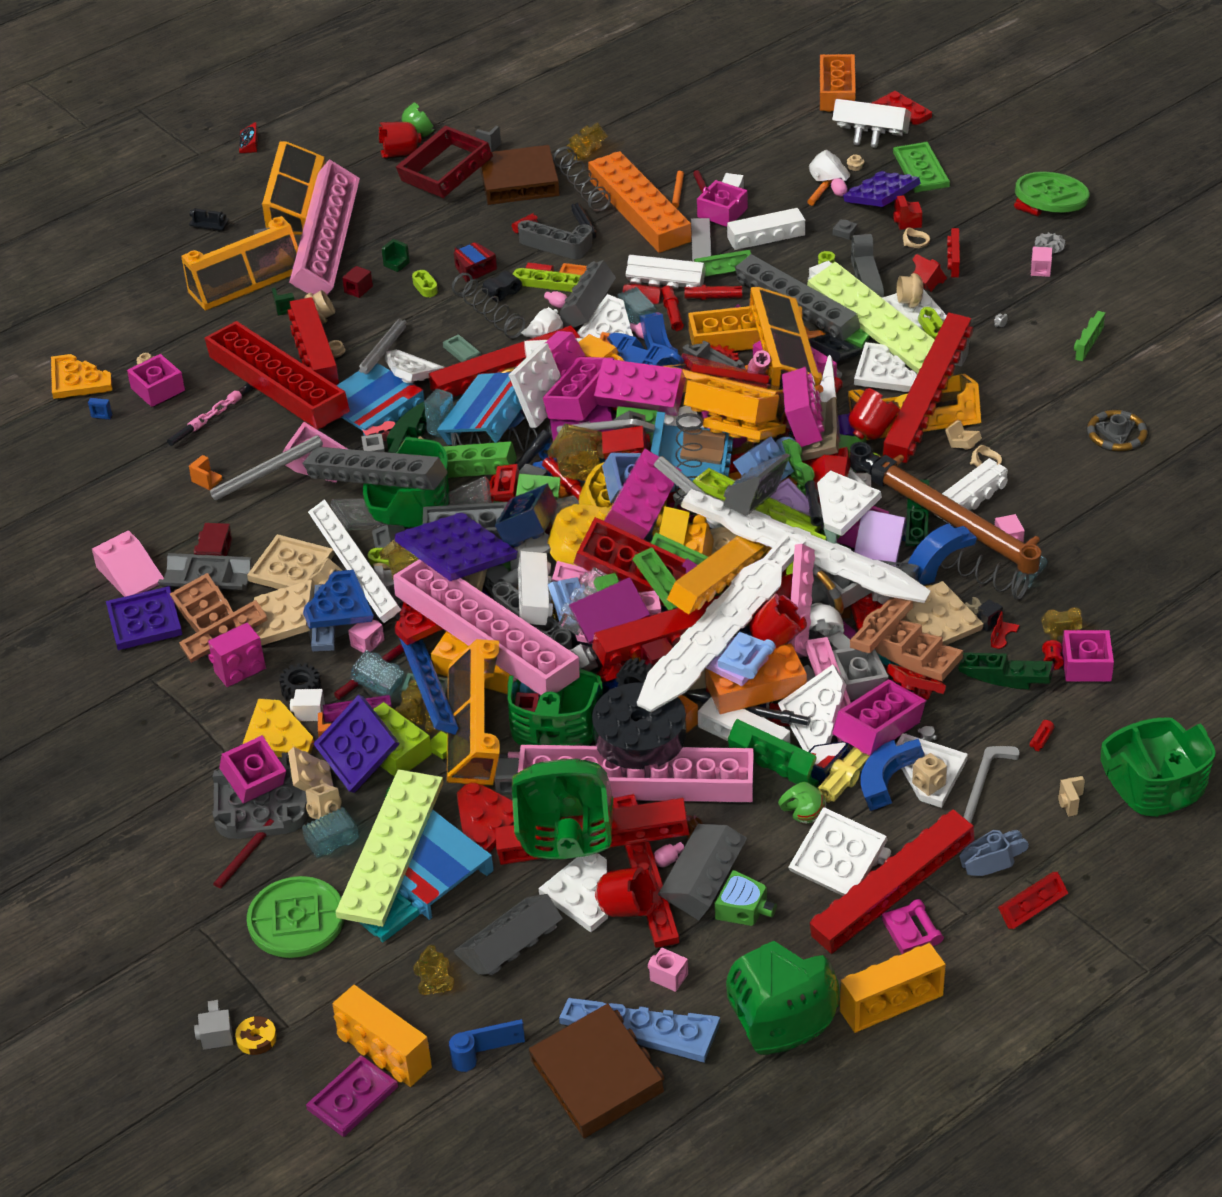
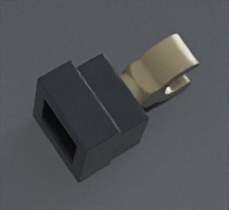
M972 597V605L967 602L965 603L974 614H978V618L984 624L982 629L988 632L997 625V620L1001 611H1003V606L990 599L981 604L976 597Z

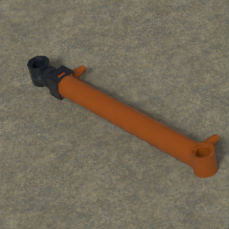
M856 442L850 447V465L853 470L866 471V473L871 475V481L882 488L888 485L953 526L966 527L977 537L976 540L1016 563L1022 573L1034 574L1039 570L1041 550L1037 546V543L1040 541L1038 536H1034L1026 543L1021 542L897 467L904 460L903 455H898L894 459L887 455L880 457L871 453V447L865 442Z

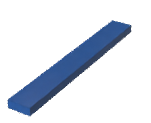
M400 639L434 729L455 735L459 728L423 639L406 645Z

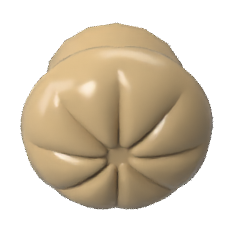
M912 273L910 277L899 276L897 281L898 302L908 304L909 308H915L922 300V278L915 273Z
M323 290L314 295L313 293H308L305 298H313L321 323H326V318L335 314L331 300Z

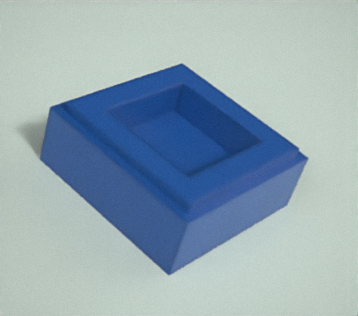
M89 399L88 405L92 418L111 419L112 411L108 399Z

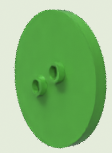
M1029 173L1020 177L1015 186V194L1022 202L1044 211L1072 212L1085 207L1089 200V190L1082 182L1060 173Z
M298 876L276 881L261 890L252 900L247 912L249 934L260 949L278 957L295 958L316 953L333 942L343 927L345 919L336 917V910L341 896L333 886L313 877Z

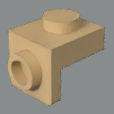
M956 420L945 430L951 448L968 450L973 448L982 439L980 431H965L960 420Z
M1083 776L1064 779L1060 782L1059 804L1061 808H1065L1068 817L1078 814V796L1083 795L1085 780Z

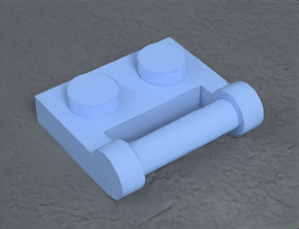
M739 632L718 659V667L748 679H753L758 672L759 666L768 654L773 653L776 645L771 640L763 641ZM755 651H759L752 662L746 665Z

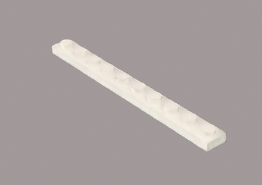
M324 499L308 511L347 570H354L366 599L383 623L393 618L401 611V608L329 504Z

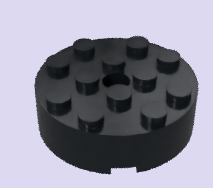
M644 682L624 684L610 689L598 700L592 714L593 737L598 752L607 761L627 769H645V766L653 764L660 766L672 760L681 751L686 740V713L679 697L650 712L637 706Z

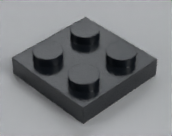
M830 333L808 339L811 347L826 356L830 355L835 362L858 356L861 347L843 341L838 337H833Z

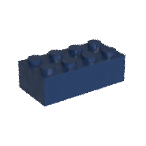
M548 483L509 500L495 524L503 542L509 544V546L518 547L525 543V540L528 538L537 539L544 535L558 507V503Z

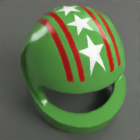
M801 782L787 790L779 799L778 804L783 811L795 810L793 819L797 822L810 824L816 821L823 807L826 808V799L817 787L808 782Z

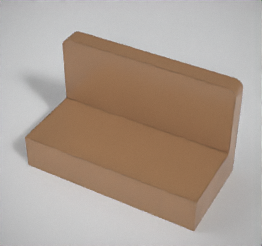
M696 429V430H692V431H688V430H684V431L689 432V433H698V432H700L701 430H700V429ZM703 430L700 434L691 435L683 432V445L699 443L703 447L699 451H689L682 448L680 458L721 464L726 433H714L710 430ZM691 444L686 445L684 447L688 449H699L701 446Z

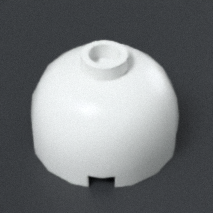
M822 603L811 605V625L809 630L818 631L825 637L833 636L839 631L844 633L843 620L840 613L834 607Z

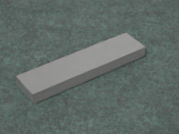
M710 218L691 219L692 262H694L696 258L711 256Z

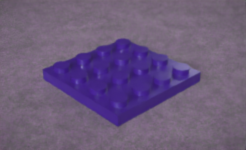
M462 512L395 534V542L449 581L517 559L518 551Z

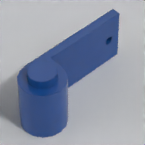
M522 1019L465 1031L452 1036L449 1041V1049L453 1068L460 1072H467L472 1070L477 1063L476 1052L525 1042Z

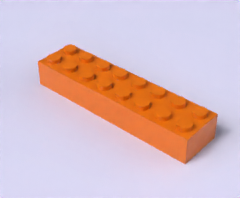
M620 151L588 162L589 170L592 173L591 178H596L599 181L598 187H604L610 194V202L658 253L691 242V223ZM593 179V180H590V181L593 183V185L596 187V186H597V181L594 180V179Z

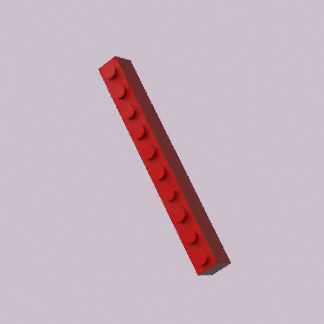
M948 312L884 441L883 456L887 455L894 459L898 455H903L904 460L902 462L907 463L910 456H914L916 443H920L923 429L928 427L929 416H933L936 402L939 403L941 400L942 389L947 388L948 377H952L954 373V364L959 363L961 351H964L967 345V338L972 336L971 318Z
M793 573L782 577L781 587L775 593L778 594V597L785 595L791 600ZM721 595L713 597L710 602L706 601L699 610L695 609L690 614H687L680 608H675L595 632L592 648L603 667L612 664L616 665L631 658L640 657L642 645L667 638L669 643L675 646L680 641V637L689 627H692L706 612V608ZM766 600V601L760 606V608L752 615V617H753L769 600Z

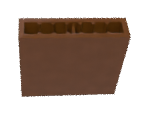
M549 145L492 152L493 157L480 167L488 205L559 196L558 177Z
M608 1003L529 1048L531 1062L583 1139L664 1092L663 1081L665 1078L658 1066L653 1067L647 1050L644 1047L640 1049L632 1029L625 1028L620 1012L617 1009L613 1011Z

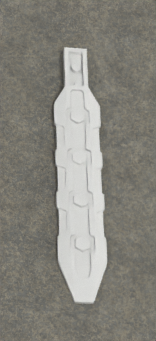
M690 489L682 500V508L721 523L735 535L752 542H759L771 548L787 532L806 539V546L815 550V566L830 574L839 575L859 583L862 587L881 595L925 603L931 592L896 567L862 556L840 544H833L813 536L808 531L798 527H791L759 511L754 510L749 515L744 516L724 506V502L693 489Z
M787 532L763 559L744 567L731 581V585L724 593L706 608L703 616L680 637V641L666 656H662L648 672L637 701V706L653 712L687 692L698 680L701 672L708 664L724 651L727 643L734 635L750 622L752 615L781 587L782 572L794 560L795 545H806V539Z

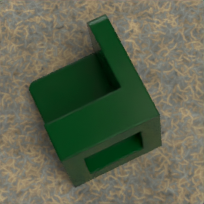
M392 239L382 247L383 265L399 272L410 263L407 244Z
M272 288L277 315L288 314L287 310L291 309L289 301H294L293 293L277 295L276 288Z

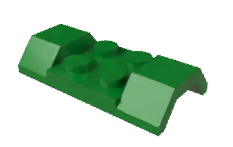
M739 719L735 720L728 737L729 748H753V760L759 766L769 768L782 777H788V780L795 784L808 782L815 787L818 786L819 781L811 777V771L817 759L816 755Z

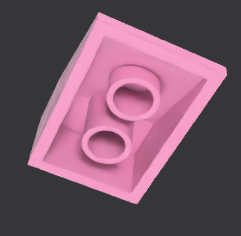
M303 422L283 452L316 435L322 440L323 445L321 447L347 448L306 422ZM310 453L285 466L295 472L308 475L302 463Z
M129 530L92 548L96 568L124 597L146 592L158 586L159 579H164L140 541Z

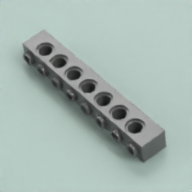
M752 254L735 267L737 280L742 285L745 284L750 288L761 287L796 298L798 306L802 307V317L807 322L817 325L819 329L829 332L833 337H838L845 341L860 328L856 312ZM760 290V293L767 299H771L779 306L788 309V298Z
M328 447L313 449L302 463L307 470V474L314 479L435 490L448 473L439 457Z

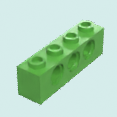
M512 441L444 446L448 458V478L496 474L497 466L515 464L517 459Z

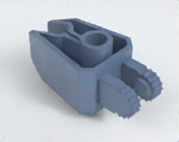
M992 830L970 843L959 857L963 868H966L968 875L984 876L1012 867L1014 864L1013 857L1026 851L1029 844L1026 839H1022V834L1018 830H1012L1005 834H1002L1000 830Z

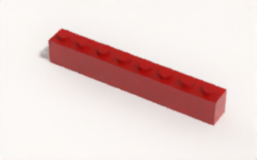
M568 326L526 341L548 340L557 331L573 332L575 338L581 337L572 326ZM525 341L429 373L430 389L440 402L464 394L478 374L498 373L508 368L517 367L526 359Z
M684 798L613 809L612 842L610 847L689 835ZM583 815L562 817V819L570 818L576 820L583 831ZM604 820L592 824L591 827L604 823ZM514 825L495 828L496 849L501 865L541 859L529 855L523 849L520 841L515 836ZM536 826V829H537V830L547 831V832H552V831H554L553 828H545V827H538V826ZM605 829L591 834V837L605 832ZM535 836L536 839L542 841L554 840V838ZM605 838L592 843L590 846H596L604 842ZM535 845V848H536V849H539V850H543V851H552V850H554V848L542 847V846H536V845Z
M954 809L948 814L942 815L929 829H924L915 840L905 844L901 851L889 857L877 870L871 871L858 885L852 886L848 893L840 899L834 900L829 908L815 915L810 922L811 936L829 953H834L975 840L974 826Z

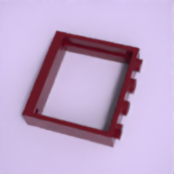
M444 126L399 163L396 169L401 181L444 198L491 159L493 154L487 141ZM450 145L472 152L439 181L418 173Z

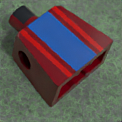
M472 243L467 246L459 244L455 247L454 262L460 274L468 273L473 279L497 270L496 254L482 245ZM468 275L462 276L466 282L470 281Z

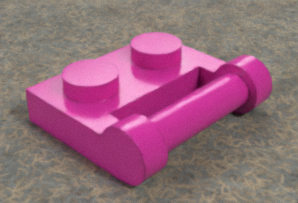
M920 899L914 900L908 906L882 914V921L901 954L928 943L932 946L938 945L944 939L941 931L936 930L925 911L924 903ZM917 915L928 934L927 936L922 937L911 918L912 916Z

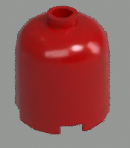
M380 122L379 143H383L384 150H380L383 158L409 156L418 148V143H421V134L417 133V129L412 123Z
M866 388L848 419L849 425L854 429L853 434L861 440L864 437L870 440L880 438L900 411L892 401L887 404L881 399L883 395L871 388Z
M775 594L752 617L749 628L752 637L763 641L771 640L775 643L776 648H779L801 633L807 627V622L804 616L802 618L799 617L796 612L798 607L785 595L778 597V594Z
M643 867L607 872L602 875L597 883L595 899L601 911L610 917L648 916L656 907V902H653V892L657 891L655 878L650 870H644Z

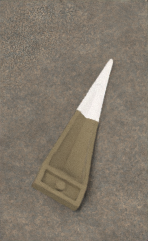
M830 355L827 358L820 384L823 387V392L819 393L822 401L820 402L823 410L821 413L825 429L822 432L823 440L801 447L802 455L800 456L802 461L811 460L823 455H832L838 453L839 442L841 440L833 361Z

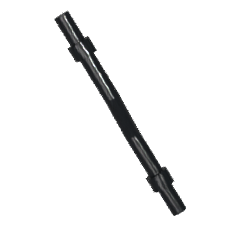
M688 690L685 697L701 701L702 704H705L711 695L708 691L702 693ZM759 706L744 708L755 715L781 720V723L790 725L796 723L809 726L811 721L810 717L794 714V711L789 710L778 711Z

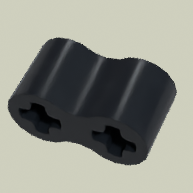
M503 271L496 278L487 279L483 283L482 288L488 289V296L490 298L497 296L499 301H501L507 295L519 292L522 282L511 272Z

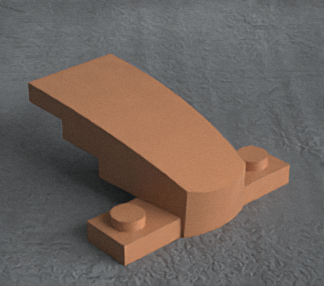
M208 573L170 593L172 600L196 632L179 642L180 647L191 663L210 653L209 640L245 623L254 628L268 620L267 615L257 600L233 612L227 599L224 598Z
M890 597L880 609L871 612L865 618L863 627L850 639V648L866 653H871L875 649L878 654L888 660L939 681H943L963 658V650L943 645V637L923 633L922 625L903 621L902 619L913 608V601Z

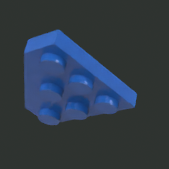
M354 570L332 572L328 581L322 584L314 594V598L304 606L303 615L309 629L372 622L374 616Z

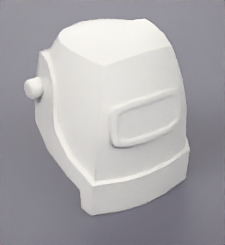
M824 150L816 155L809 165V171L816 181L842 178L845 181L850 177L849 171L843 166L840 159L828 150Z
M549 307L541 310L521 334L526 337L535 338L562 329L563 322L557 314L558 310H552Z

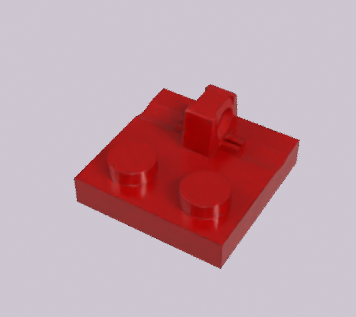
M888 664L886 672L893 677L892 680L901 683L903 688L914 690V694L928 700L932 691L944 694L946 685L939 680L916 673L905 667Z

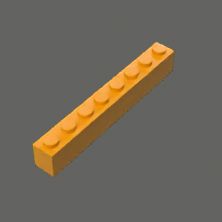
M736 536L674 583L667 600L687 614H690L695 609L699 610L706 601L710 602L716 593L720 594L726 585L730 586L731 581L744 567L763 559L772 548L759 542H752L743 537Z

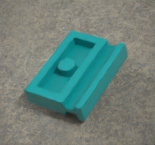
M397 893L383 927L359 923L375 937L378 936L383 943L419 916V909L417 907L414 908L410 901L400 893Z

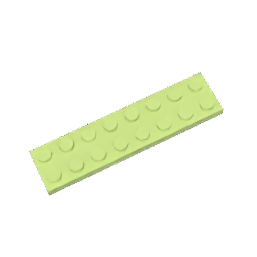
M837 262L832 263L808 280L807 286L856 312L860 328L878 343L886 345L893 355H897L908 367L918 374L935 339Z
M404 770L397 771L337 907V918L384 926L443 786V777Z

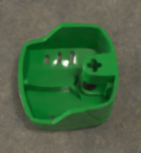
M406 437L396 452L398 454L439 457L448 472L446 451L437 441ZM448 473L435 490L363 483L365 506L371 516L380 523L404 527L421 526L423 524V507L448 506Z
M579 669L580 677L557 693H543L539 698L535 712L515 706L516 693H520V683L522 682L518 679L516 680L514 676H509L508 708L510 731L513 740L520 746H589L594 740L593 710L598 700L603 696L601 677L592 672ZM550 735H557V737H554V738H551V737H549V736H550Z
M1152 718L1130 724L1108 736L1102 742L1100 760L1106 776L1128 806L1139 814L1158 817L1187 807L1204 794L1215 758V748L1201 723L1186 731L1173 718Z
M560 759L533 764L512 776L514 833L523 849L529 855L544 859H567L593 855L610 847L612 842L613 796L607 772L602 766L581 759ZM583 815V831L576 820L570 818L562 819V817ZM604 820V823L591 827L592 824ZM536 826H538V827H545V828H553L554 831H552V832H547V831L537 830V829H536ZM605 829V832L591 837V834ZM535 836L554 838V840L542 841L536 839ZM605 838L604 842L596 846H590L592 843ZM535 845H536V846H542V847L554 848V850H552V851L539 850V849H536V848H535Z
M775 941L762 945L760 948L738 958L732 965L726 980L727 999L745 1029L751 1045L759 1055L787 1051L813 1040L828 1028L839 1005V983L829 959L825 955H820L803 960ZM738 971H741L740 976L735 979ZM801 994L804 995V997H805L804 1000H801V998H800ZM788 1000H791V1002H792V1005H791V1006L788 1005V1003H787Z

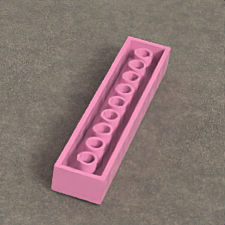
M330 159L317 175L289 281L296 288L306 293H313V295L321 290L328 294L334 287L360 180L359 177Z
M420 559L393 575L395 596L468 646L476 639L499 641V653L494 664L539 693V695L545 692L557 693L580 677L579 657L463 579L459 578L449 581Z
M521 745L518 772L536 763L560 759H581L599 764L607 772L613 798L634 794L636 800L666 801L684 798V801L753 802V748L683 747L677 756L663 765L653 764L645 766V769H627L607 761L598 752L597 746Z

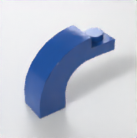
M656 312L641 315L640 322L647 350L652 343L667 346L678 353V349L672 347L668 340L663 314Z
M950 524L943 525L931 532L917 546L908 562L909 564L919 566L918 582L922 585L935 582L936 574L942 561L955 550L975 545L977 537L964 526L954 528Z
M919 738L896 746L894 740L889 741L875 750L867 759L861 773V788L870 811L892 804L888 793V782L891 776L897 770L914 764L917 759L925 756Z

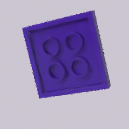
M881 171L877 172L871 179L864 180L861 185L852 187L843 197L845 202L884 207L897 199V196H902L920 185L921 182L919 177L911 176L910 174L899 175L898 173L890 174Z
M169 586L106 601L118 650L182 635L174 601L170 596L171 590Z
M357 695L314 742L315 747L349 792L353 793L360 788L400 744L361 695Z

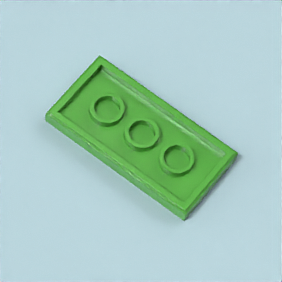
M928 142L893 148V154L904 174L920 178L921 184L913 188L915 193L950 187V181Z

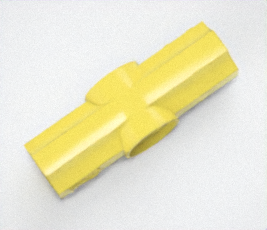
M853 747L843 760L837 759L834 762L829 776L818 787L823 793L826 802H835L847 787L851 788L857 783L860 772L870 755L862 753L858 748Z

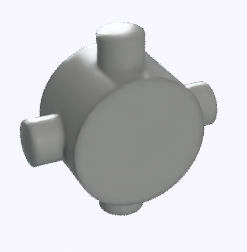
M999 313L995 317L994 326L1004 327L1008 320L1007 314L1002 315Z
M924 726L918 729L921 739L929 742L937 739V736L934 735V727Z

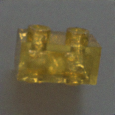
M597 122L591 127L587 125L579 131L581 135L575 134L572 136L567 147L572 148L574 153L577 154V160L581 157L584 160L592 154L590 152L592 149L596 151L602 146L601 142L608 136Z

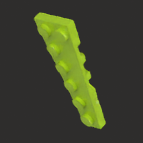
M710 468L693 479V483L707 495H712L724 501L726 499L724 497L726 488L735 482V480ZM770 497L755 509L784 524L788 519L815 532H818L821 525L813 526L810 516Z

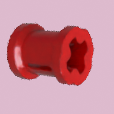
M1056 640L1046 641L1042 645V652L1045 654L1043 661H1053L1052 658H1055L1054 670H1057L1064 665V659L1061 656L1062 644Z

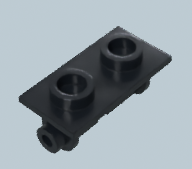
M194 208L189 213L190 217H192L189 226L223 230L229 221V218H226V214H223V212L209 210L207 215L206 210Z

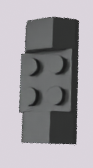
M168 553L167 571L164 579H159L158 584L162 587L181 588L208 573L221 592L222 590L247 592L249 585L247 574L251 570L252 559L251 557Z

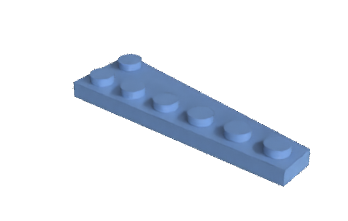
M568 998L559 1017L560 1024L569 1026L604 1006L605 1003ZM609 1004L613 1011L617 1009L624 1020L623 1025L626 1029H632L637 1038L636 1043L638 1045L700 1062H705L720 1025V1017L694 1013H688V1016L674 1014V1011L663 1010V1013L649 1011V1008L646 1007L629 1009L625 1008L622 1004Z

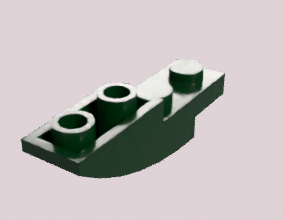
M422 402L413 407L395 423L387 436L388 453H396L406 437L419 438L421 435H424L425 425L429 423L431 417L427 402Z
M920 480L929 486L930 480ZM907 498L905 546H918L928 534V510Z
M963 653L958 669L972 678L993 685L1015 689H1029L1031 683L1050 684L1054 664L1053 661L1008 660L1007 654Z

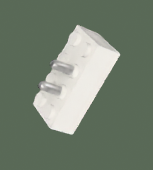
M836 99L832 120L841 128L851 129V126L856 128L853 143L857 146L860 145L862 131H868V128L873 130L871 147L877 148L880 133L885 134V131H889V133L896 136H902L903 133L908 134L911 112L906 108L879 105L876 102L871 104Z

